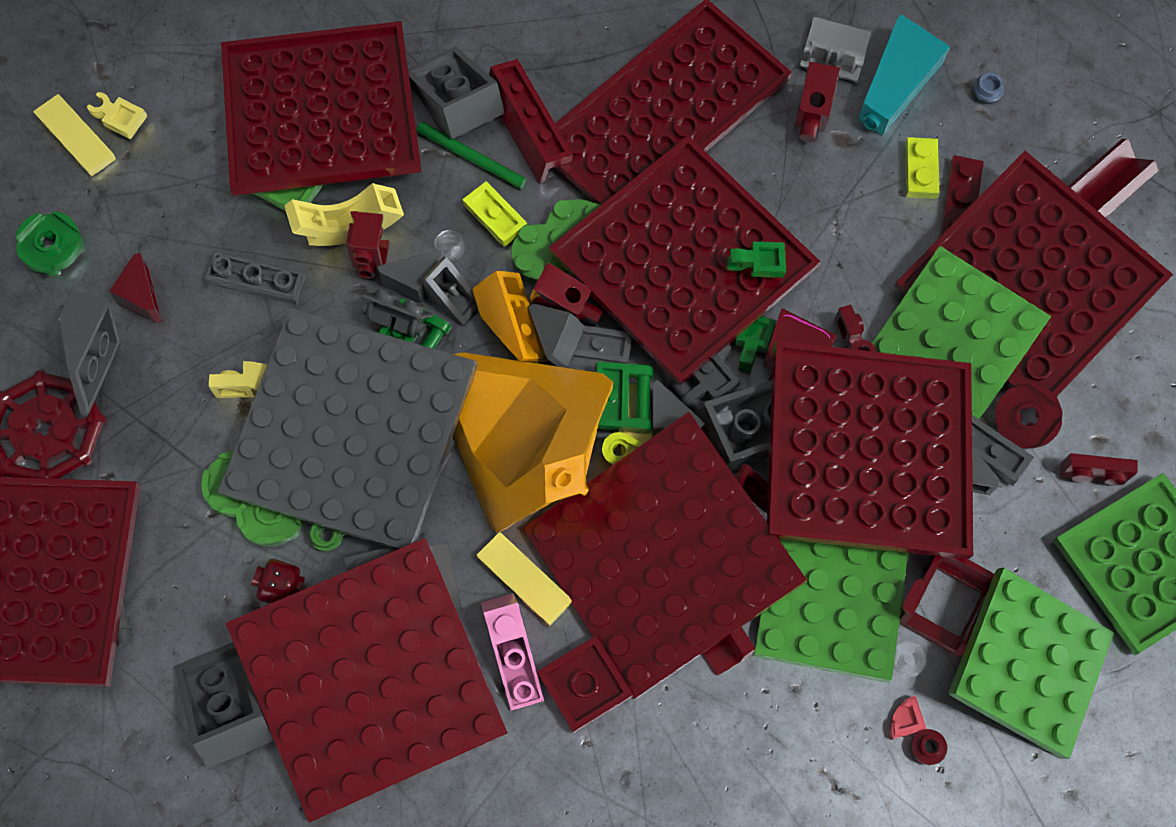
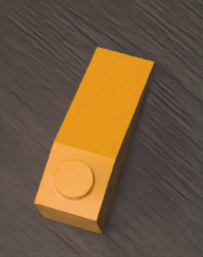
M496 270L472 288L481 318L519 361L544 362L547 360L528 308L530 304L520 273Z

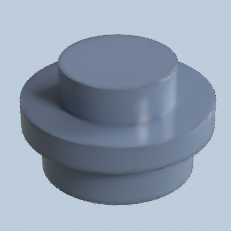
M985 73L976 79L973 91L980 100L995 102L1004 93L1003 80L996 73Z

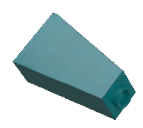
M900 14L882 55L858 120L863 122L868 129L876 131L883 136L942 66L951 46Z

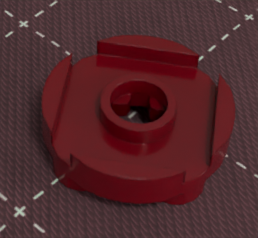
M1024 383L1010 388L1001 396L995 408V422L999 433L1020 448L1034 449L1047 445L1057 436L1062 426L1063 410L1058 398L1048 388L1039 384ZM1031 407L1037 410L1035 416L1038 418V421L1035 424L1032 422H1028L1026 425L1022 424L1023 416L1019 413L1022 408L1025 410H1029Z

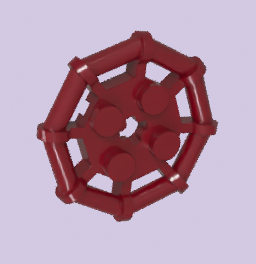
M37 370L35 375L4 391H0V425L7 408L9 407L14 411L8 418V428L0 430V441L10 440L16 451L8 458L0 443V477L60 479L84 465L89 466L93 462L91 456L101 429L107 424L106 416L101 414L94 401L88 416L78 419L72 408L77 403L71 380L48 374L45 370ZM48 387L68 391L69 394L64 399L57 398L54 395L48 394ZM35 389L38 390V396L21 405L14 402V400ZM42 423H52L48 428L49 433L43 436L40 432L36 433L39 425ZM82 429H87L78 450L75 448L76 442L74 441L76 434H80ZM69 453L73 455L71 458L51 468L52 462ZM25 459H32L40 463V469L35 470L19 465Z

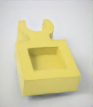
M97 92L96 94L99 102L103 103L102 106L93 107L90 104L87 106L90 114L94 118L102 119L101 121L106 128L128 139L133 137L147 118L144 109L120 97L113 104L108 96L102 92Z

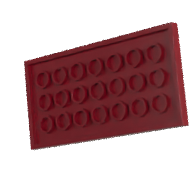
M703 0L555 123L573 153L571 162L556 166V168L593 203L602 205L686 136L689 135L707 152L791 79L792 71L711 1Z

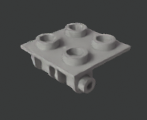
M814 17L799 67L807 69L809 62L840 67L839 78L858 82L871 31Z

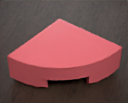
M916 695L906 699L895 709L889 725L891 740L916 734L927 729Z

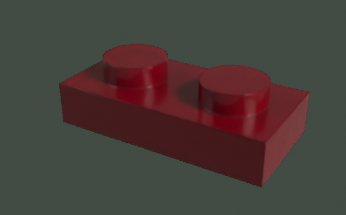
M1070 453L1060 463V476L1072 477V480L1077 482H1088L1095 479L1105 480V483L1108 485H1123L1138 473V460Z

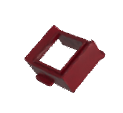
M932 555L921 579L913 583L902 604L904 612L900 617L899 624L959 657L966 649L994 573L969 559ZM936 569L981 593L960 636L953 634L915 612Z

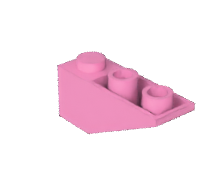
M514 593L481 602L510 710H516L544 701Z

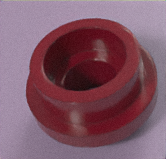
M925 729L918 732L911 743L914 757L924 765H936L946 757L948 750L947 742L943 735L935 730ZM926 741H932L935 744L936 750L934 753L926 751L924 746Z

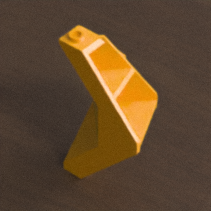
M465 352L453 354L474 360L478 364L453 437L487 523L496 533L504 531L552 502L578 494L585 496L589 491L586 484V474L597 428L612 391L613 381L603 373Z

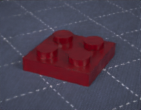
M594 636L537 671L538 677L573 734L633 696L597 636Z

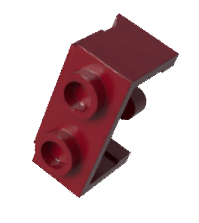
M351 211L353 223H349L346 246L352 266L356 268V274L362 278L380 277L377 266L387 263L390 244L389 240H381L383 214Z

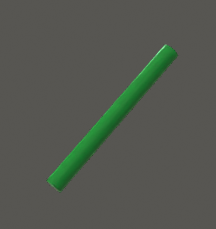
M424 122L418 125L417 133L519 189L525 186L527 178L465 144L451 139L448 135Z

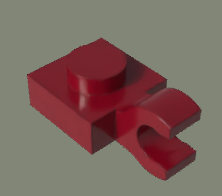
M851 304L840 307L835 316L834 323L844 347L876 352L875 346L870 341L864 340L861 337L864 332L861 316L855 314Z

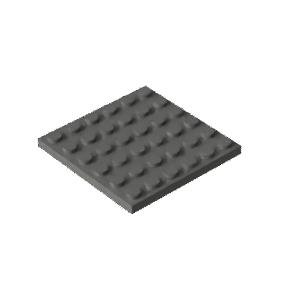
M289 308L218 493L225 497L396 550L416 542L478 366L477 362Z

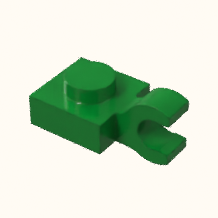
M753 241L750 250L730 249V256L727 257V269L730 271H740L751 268V276L784 278L786 273L785 243Z
M761 316L736 338V345L744 347L739 360L738 370L751 373L757 351L767 354L776 320Z

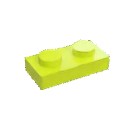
M907 137L905 142L906 197L937 199L939 195L938 139Z
M487 181L462 199L463 206L503 247L513 241L519 234L520 229L527 225V222Z

